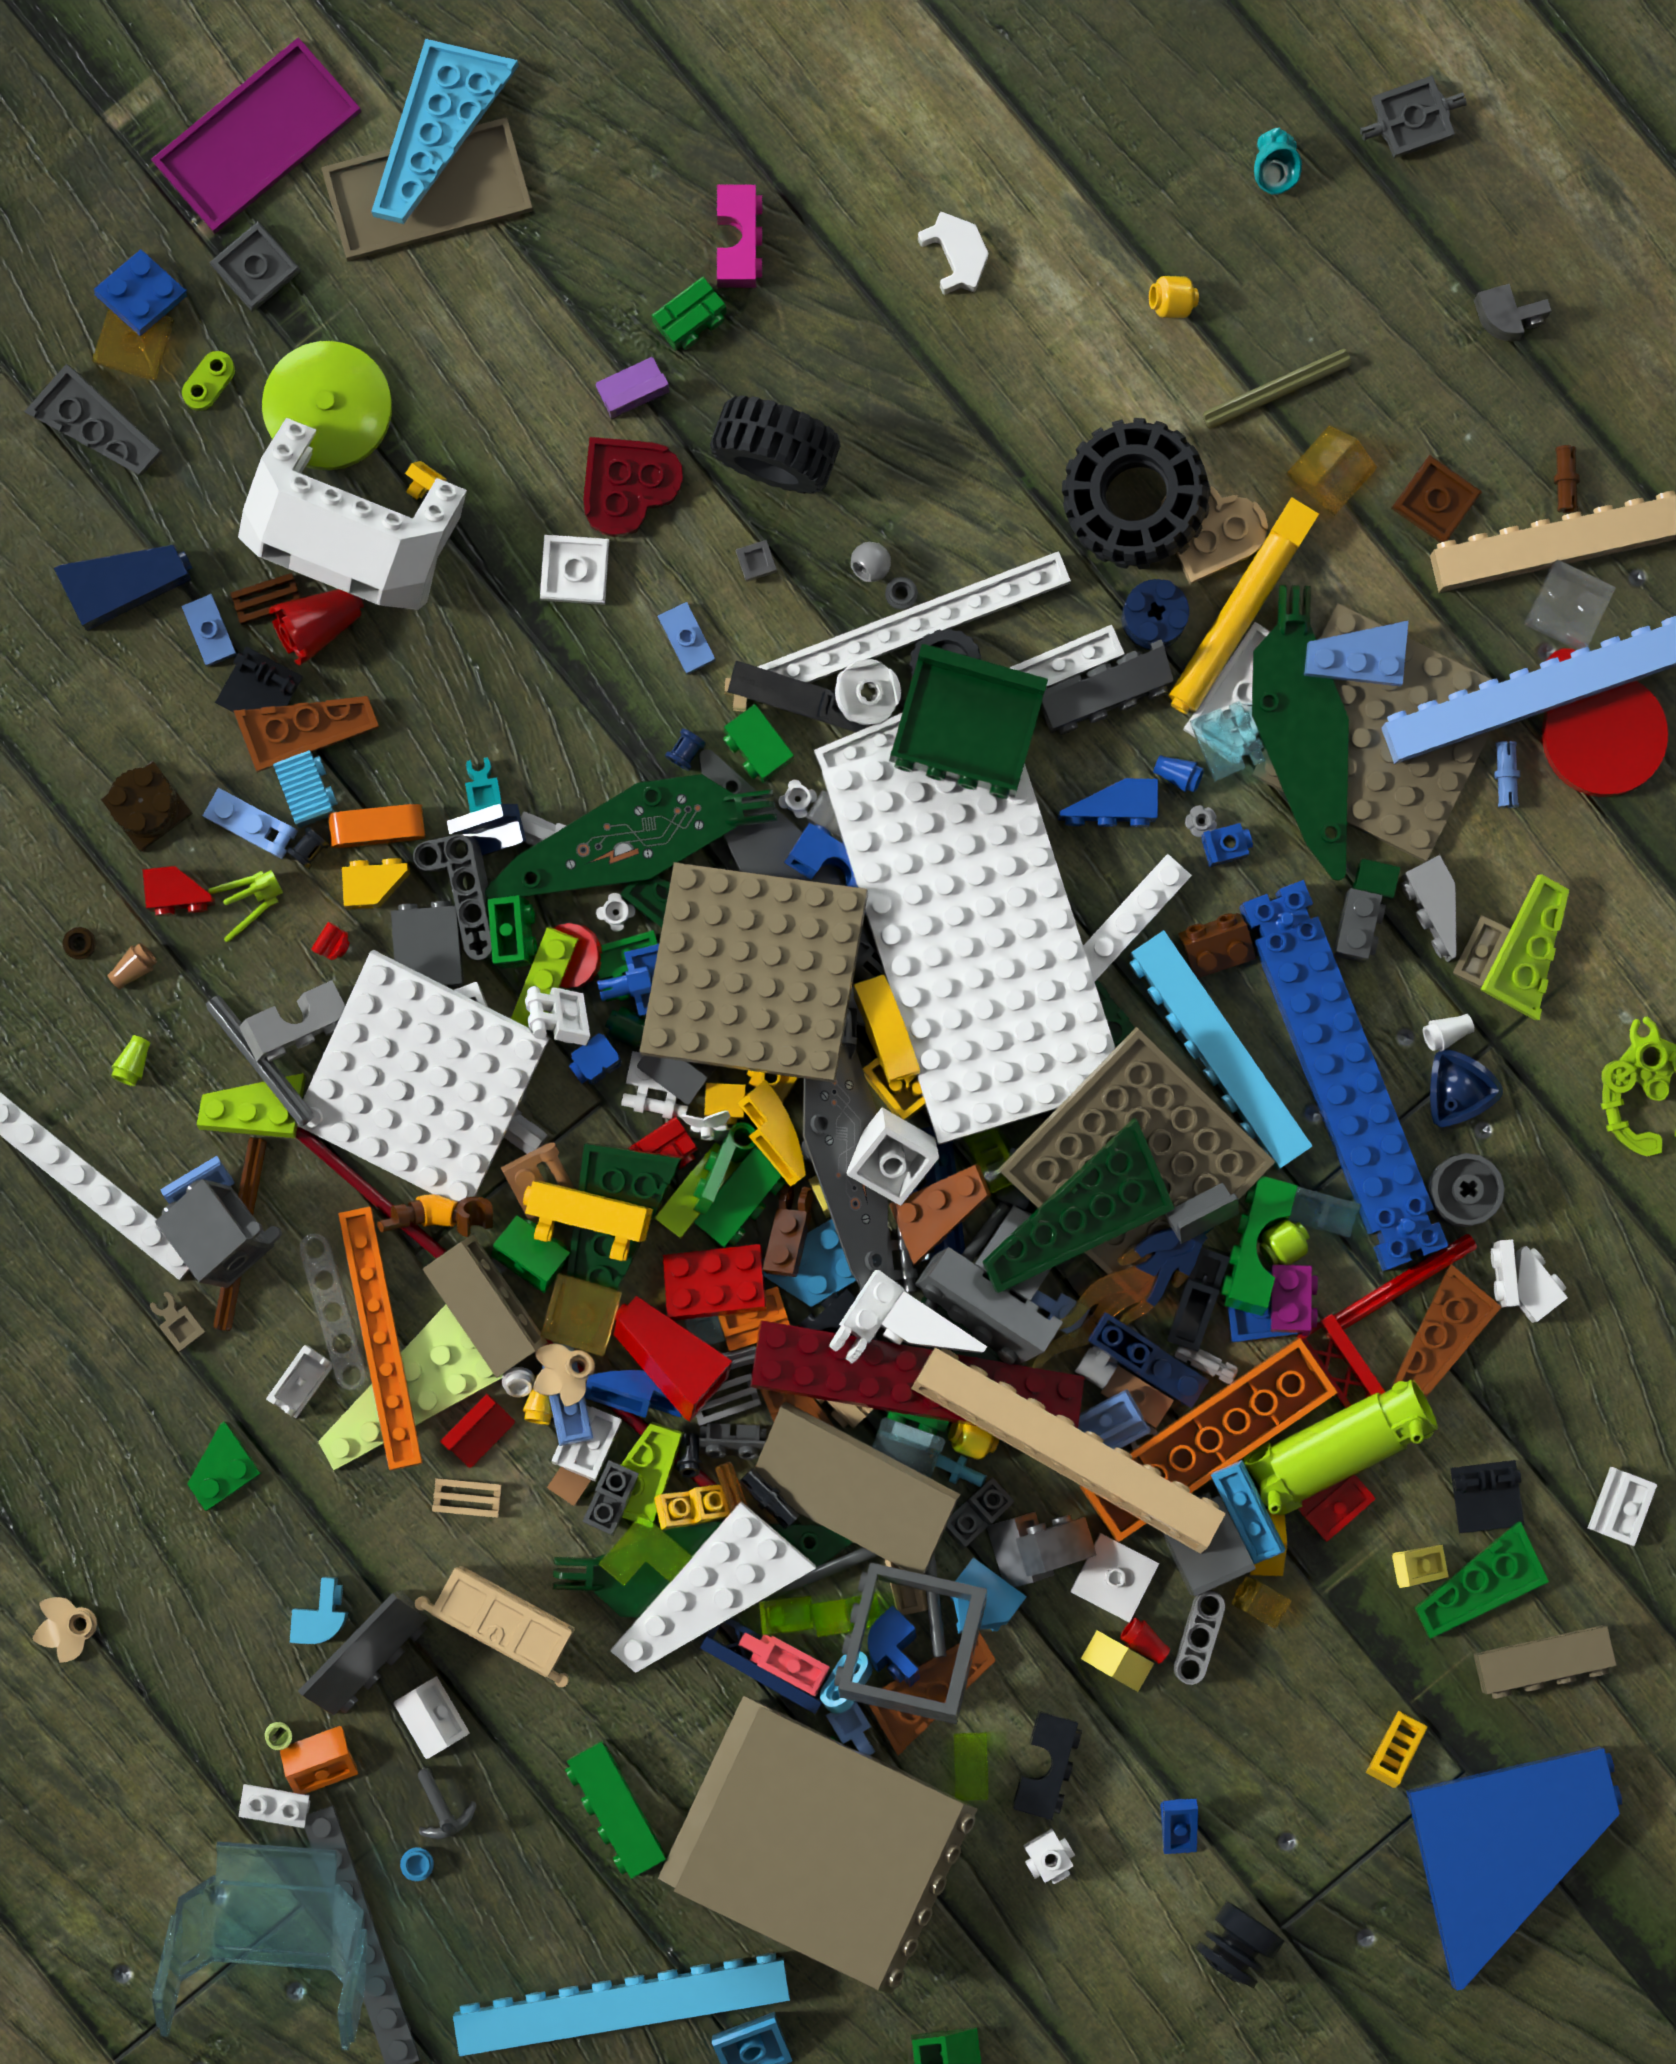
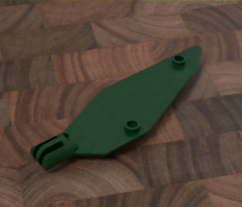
M1279 585L1278 624L1253 651L1252 718L1306 846L1329 876L1335 881H1340L1346 875L1349 717L1333 679L1304 676L1307 643L1317 640L1310 625L1311 586H1304L1301 615L1299 585L1291 586L1289 614H1286L1287 587L1286 585ZM1330 828L1335 831L1336 836L1334 839H1329L1325 835L1326 829Z
M711 1521L668 1529L595 1558L554 1557L555 1565L587 1567L586 1569H553L554 1578L586 1580V1582L557 1581L553 1582L552 1590L593 1591L620 1617L639 1618L722 1522ZM767 1523L814 1563L816 1567L824 1564L853 1543L822 1525L791 1524L784 1530L780 1524ZM807 1536L815 1538V1543L811 1547L803 1544V1540Z

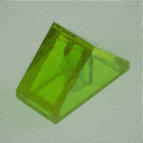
M876 1592L873 1597L866 1628L872 1627L874 1622L881 1616ZM862 1594L811 1604L817 1637L852 1632L854 1628V1623H850L854 1603L860 1604Z
M811 1596L759 1601L762 1635L814 1629Z

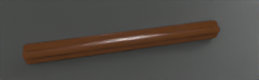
M250 1137L248 1140L238 1197L252 1215L254 1213L267 1145L266 1140L256 1137ZM242 1275L228 1288H220L213 1325L217 1330L230 1331L232 1329Z

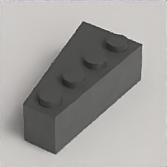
M948 1247L934 1255L915 1283L928 1300L939 1304L947 1311L952 1320L962 1323L972 1332L975 1339L992 1348L1004 1363L1020 1365L1045 1352L1063 1324L1061 1320L1055 1316L1048 1320L1036 1312L1039 1306L1029 1299L1024 1303L1010 1295L1009 1290L1011 1288L1000 1293L995 1292L991 1281L984 1278L985 1271Z

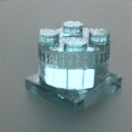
M884 1417L881 1419L872 1448L931 1478L940 1452L943 1450L945 1440L944 1438Z

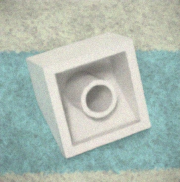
M882 1107L862 1132L847 1169V1175L901 1206L939 1159L936 1139Z

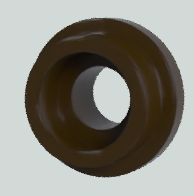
M75 927L65 934L63 948L71 958L83 960L90 957L95 951L96 939L88 929ZM78 938H84L86 942L85 947L80 950L76 949L74 946L75 941Z

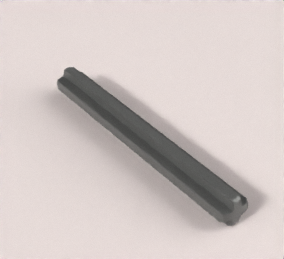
M216 995L206 1003L207 1010L298 1125L304 1126L314 1118L313 1112L273 1061L269 1062L266 1057L256 1062L239 1028L242 1022L223 998Z

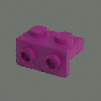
M1272 1265L1271 1275L1275 1277L1271 1292V1332L1302 1333V1336H1309L1311 1327L1317 1328L1318 1312L1317 1308H1312V1295H1317L1318 1277L1312 1275V1266Z

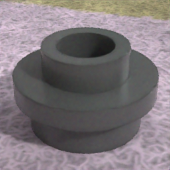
M906 577L894 578L886 587V600L895 609H908L917 599V587L912 580ZM898 589H904L908 595L904 599H898L895 592Z

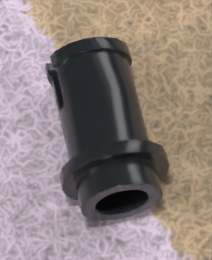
M686 1433L683 1434L679 1446V1461L676 1464L680 1475L686 1478L698 1476L703 1467L702 1461L699 1460V1436L693 1433H689V1446Z

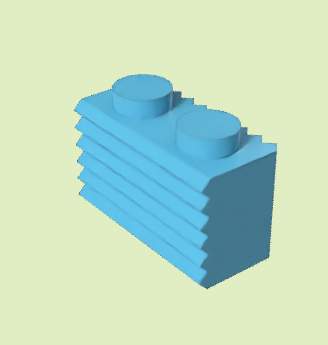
M309 750L273 764L294 822L298 828L328 817V814L334 813L332 806L338 803L332 787L325 788L321 776L325 775L326 771L320 756L314 758Z

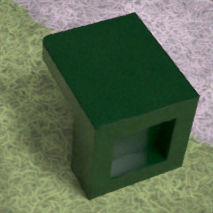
M1362 858L1358 863L1353 889L1379 894L1384 898L1392 899L1395 895L1401 867Z

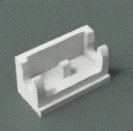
M304 1345L266 1400L280 1407L286 1414L297 1418L335 1364L310 1346Z

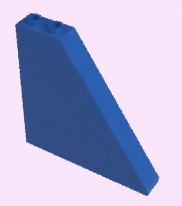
M1597 1746L1406 1790L1450 1981L1455 1990H1462L1468 1985L1619 1816L1618 1805H1622V1797L1619 1787L1617 1785L1613 1786L1610 1773L1614 1772V1764L1611 1754L1609 1752L1605 1753L1604 1748Z

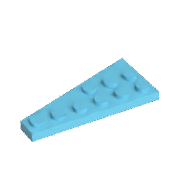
M425 39L371 211L373 217L401 224L407 221L519 67L518 60Z

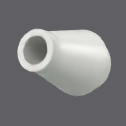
M1468 1014L1429 1021V1025L1423 1027L1424 1039L1432 1051H1443L1467 1034L1474 1032V1024Z

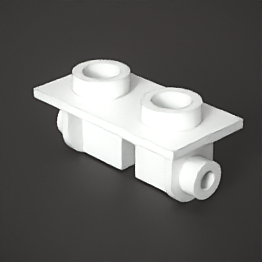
M244 1784L239 1817L304 1828L306 1815L310 1808V1795Z

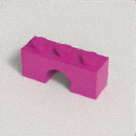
M717 185L718 225L734 226L742 234L741 240L735 246L717 248V288H756V278H762V258H756V246H762V227H756V215H762V195H756V185Z

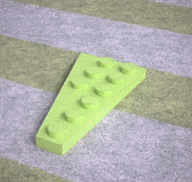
M446 1304L401 1352L415 1426L497 1382L503 1376L502 1374L496 1378ZM372 1384L318 1441L334 1471L384 1444Z

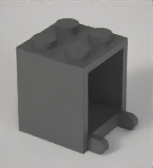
M206 1179L197 1180L190 1184L186 1189V1194L178 1201L167 1205L162 1210V1216L155 1221L198 1282L228 1288L275 1246L274 1243L282 1235L281 1229L275 1226H271L264 1231L262 1225L256 1221L231 1186Z

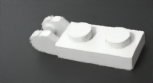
M875 1270L839 1325L841 1327L830 1342L829 1347L834 1351H838L845 1344L850 1333L853 1334L857 1339L849 1349L846 1360L854 1363L866 1348L867 1343L871 1342L904 1291V1288L880 1270Z

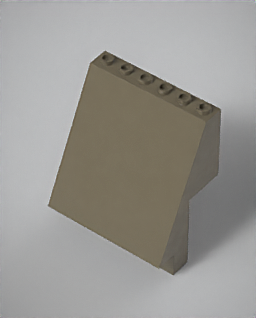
M743 1696L658 1879L674 1887V1892L870 1987L892 1994L903 1979V1969L908 1958L917 1949V1939L922 1928L931 1919L933 1904L946 1886V1876L951 1866L960 1856V1846L964 1837L974 1826L977 1808L881 1759L853 1750L757 1700Z

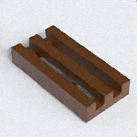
M292 573L230 593L241 625L276 614H269L270 607L249 614L244 613L245 609L293 594L294 598L292 600L301 598ZM288 583L290 585V587L257 598H253L244 602L240 601V599L260 592H264Z

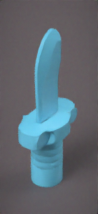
M932 1450L920 1451L917 1454L919 1459L952 1473L949 1479L951 1483L956 1484L959 1478H962L982 1487L986 1480V1475L965 1466L968 1458L962 1455L955 1462Z

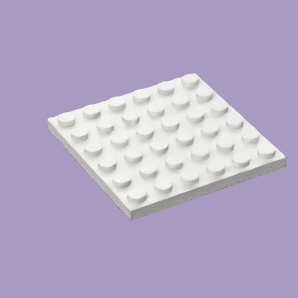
M372 950L368 955L303 1098V1101L313 1112L314 1118L304 1126H297L432 1194L460 1202L464 1198L477 1195L550 1038L545 1036L542 1039H537L530 1028Z

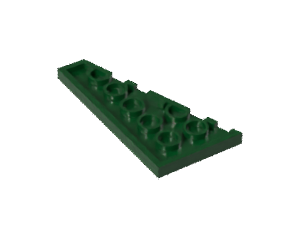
M1133 1118L982 1261L995 1292L1000 1293L1175 1209L1138 1120Z

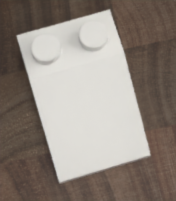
M903 1291L881 1324V1327L885 1329L883 1336L899 1345L903 1341L909 1345L973 1353H983L987 1348L986 1345L905 1291Z

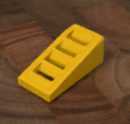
M1398 1711L1366 1773L1392 1788L1400 1785L1428 1726ZM1399 1725L1415 1733L1414 1738L1398 1731ZM1393 1737L1407 1744L1409 1748L1406 1750L1391 1742ZM1389 1750L1402 1757V1761L1399 1762L1386 1755V1751ZM1382 1762L1395 1769V1774L1381 1767L1380 1763Z

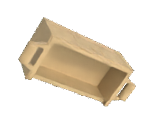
M464 1566L454 1568L435 1605L430 1603V1600L425 1596L415 1600V1607L418 1610L428 1611L438 1619L540 1675L555 1681L558 1687H565L569 1683V1676L566 1673L554 1671V1668L572 1637L575 1627Z

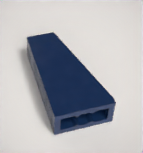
M174 545L63 564L55 567L54 570L82 626L89 631L192 580L188 570L193 567L185 551L178 553Z

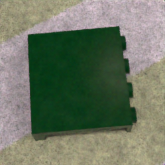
M922 644L889 762L895 763L894 767L905 772H913L914 769L924 771L928 778L937 781H945V778L958 781L957 785L965 789L976 790L977 787L990 790V795L997 798L1008 799V796L1015 797L1048 679Z

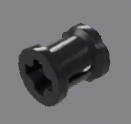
M307 827L303 838L294 848H289L287 852L307 869H310L314 858L323 848L327 849L330 844L311 828Z

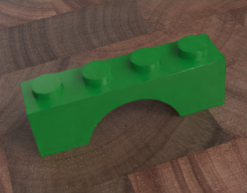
M1261 1176L1246 1192L1244 1202L1249 1203L1247 1215L1241 1214L1237 1233L1242 1234L1240 1244H1234L1229 1263L1234 1264L1232 1276L1226 1275L1221 1293L1227 1295L1224 1306L1263 1316L1267 1310L1275 1277L1259 1261L1256 1249L1257 1239L1264 1230L1272 1227L1280 1220L1289 1219L1298 1185Z

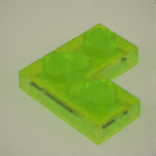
M641 1513L602 1558L599 1565L623 1586L645 1561L669 1582H672L692 1559V1555Z

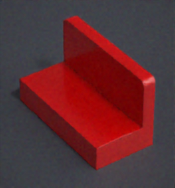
M486 1394L440 1442L449 1451H452L467 1467L472 1468L515 1424V1420L489 1394Z

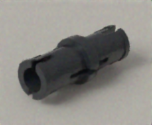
M754 1467L739 1481L740 1485L748 1490L759 1502L758 1506L761 1510L765 1508L784 1530L800 1515L779 1494L781 1491L767 1483Z

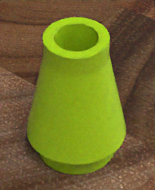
M133 1035L128 1045L112 1065L113 1072L111 1077L126 1085L136 1086L137 1081L142 1080L147 1052L151 1043L142 1037Z

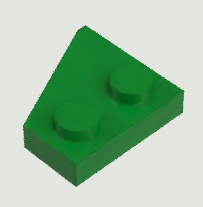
M224 1421L219 1425L187 1485L204 1510L208 1511L259 1476L261 1472L228 1423Z

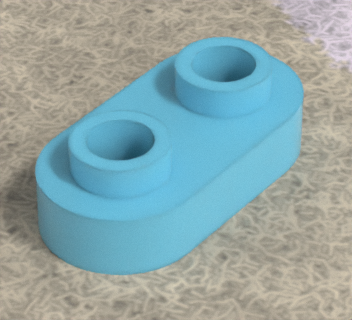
M860 1651L855 1671H859L854 1674L852 1682L865 1685L872 1674V1664L867 1656ZM843 1655L820 1692L822 1703L832 1713L845 1712L855 1702L840 1698L839 1686L834 1685L838 1666L844 1667L847 1655Z

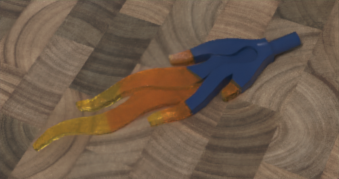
M1172 1228L1163 1229L1148 1235L1131 1251L1117 1259L1118 1263L1124 1266L1135 1263L1153 1252L1152 1256L1146 1261L1106 1275L1090 1285L1066 1317L1060 1319L1063 1324L1059 1330L1071 1327L1093 1305L1098 1304L1095 1312L1082 1326L1050 1342L1045 1352L1037 1356L1032 1368L1041 1369L1055 1354L1089 1344L1088 1339L1105 1312L1115 1317L1129 1305L1141 1301L1137 1306L1121 1316L1119 1321L1125 1325L1149 1312L1162 1297L1175 1270L1176 1272L1172 1280L1174 1287H1179L1188 1278L1196 1264L1203 1243L1208 1239L1206 1234L1213 1228L1182 1244Z

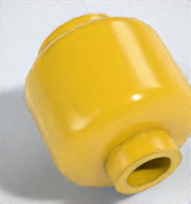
M1162 276L1150 287V308L1154 309L1161 318H1186L1190 315L1192 309L1198 305V289L1193 287L1192 281L1188 277Z
M952 1422L948 1433V1440L952 1442L954 1451L976 1460L983 1459L989 1452L993 1453L999 1443V1438L978 1426Z

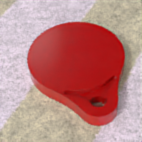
M1562 648L1551 654L1545 661L1558 657L1560 662L1570 659V653L1576 650ZM1633 681L1544 712L1542 742L1548 763L1565 784L1586 795L1614 797L1636 789L1655 773L1667 749L1668 725L1664 711L1656 697L1643 684Z

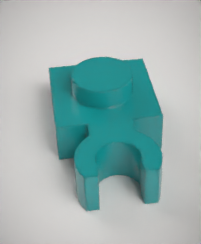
M488 757L484 758L485 767L481 771L473 769L471 760L466 762L467 774L474 780L473 782L465 783L470 813L502 804L497 777L488 779L491 774V763Z

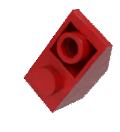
M176 866L142 869L146 909L150 912H155V916L175 915L176 909L188 908V913L208 911L207 906L215 905V898Z

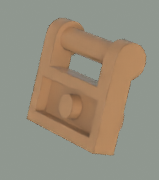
M555 1143L545 1144L501 1167L524 1213L527 1207L523 1205L526 1188L532 1186L533 1181L545 1182L537 1166L541 1162L547 1163L558 1185L578 1190V1188H574L558 1157L559 1150ZM525 1214L535 1224L539 1222V1217Z

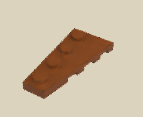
M1452 1264L1449 1265L1395 1376L1392 1387L1398 1381L1407 1382L1413 1379L1419 1385L1425 1397H1427L1501 1309L1497 1302Z
M980 1631L966 1689L996 1661ZM960 1642L946 1650V1657H933L918 1666L920 1679L911 1687L904 1680L901 1683L894 1680L881 1689L945 1703ZM868 1704L898 1756L935 1720Z

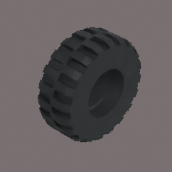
M1134 418L1133 423L1124 424L1123 419L1112 422V428L1103 431L1100 427L1092 432L1093 438L1087 443L1082 441L1076 448L1077 455L1074 460L1069 459L1065 469L1067 473L1066 480L1062 482L1065 514L1080 543L1086 550L1092 551L1096 558L1105 563L1111 561L1115 563L1116 567L1125 569L1129 565H1137L1138 569L1150 568L1151 563L1159 561L1163 565L1171 561L1170 556L1173 554L1185 552L1190 547L1189 541L1193 537L1197 538L1203 529L1202 522L1204 518H1207L1210 508L1208 503L1210 485L1205 467L1196 448L1190 445L1186 437L1178 430L1172 431L1168 429L1167 424L1156 421L1154 424L1147 423L1145 418ZM1135 467L1149 468L1158 472L1165 481L1167 494L1163 505L1156 513L1143 520L1128 521L1116 517L1110 511L1106 501V491L1118 474Z

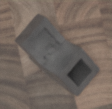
M1510 284L1478 292L1474 299L1482 326L1489 334L1504 341L1520 340L1524 334V325L1526 329L1538 327L1545 323L1544 320L1547 319L1551 312L1548 299L1517 308Z

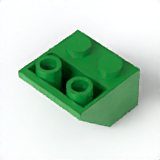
M977 2027L911 2035L914 2064H981Z

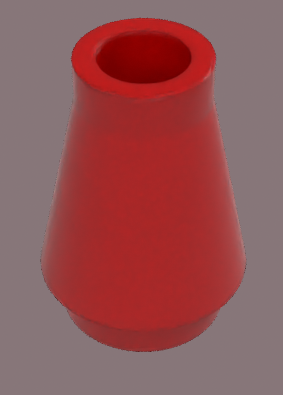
M1133 1618L1120 1635V1639L1125 1642L1124 1646L1154 1660L1158 1664L1163 1662L1170 1652V1647L1160 1639L1145 1620L1140 1621L1137 1618Z

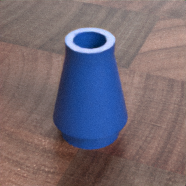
M1160 755L1153 773L1160 775L1184 792L1188 790L1195 792L1201 782L1204 768L1199 767L1198 762Z

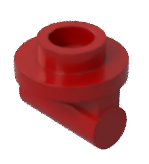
M328 921L311 950L331 961L337 957L341 958L349 948L348 933Z

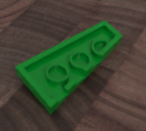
M1518 1521L1414 1608L1428 1638L1431 1639L1549 1581L1522 1523Z

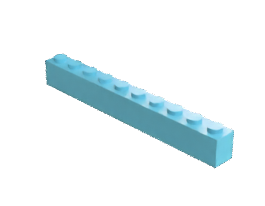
M766 1953L756 1956L757 1961L744 1963L743 1958L731 1959L723 1962L724 1967L711 1969L710 1964H701L690 1967V1973L678 1974L677 1969L658 1972V1978L645 1980L644 1975L630 1976L624 1978L625 1984L612 1986L611 1980L592 1983V1989L579 1991L578 1986H571L559 1989V1995L546 1997V1993L543 1991L527 1994L524 2001L513 2002L512 1997H505L493 2000V2006L480 2008V2003L461 2005L460 2011L455 2012L453 2015L459 2056L790 2001L784 1957L776 1958V1953Z

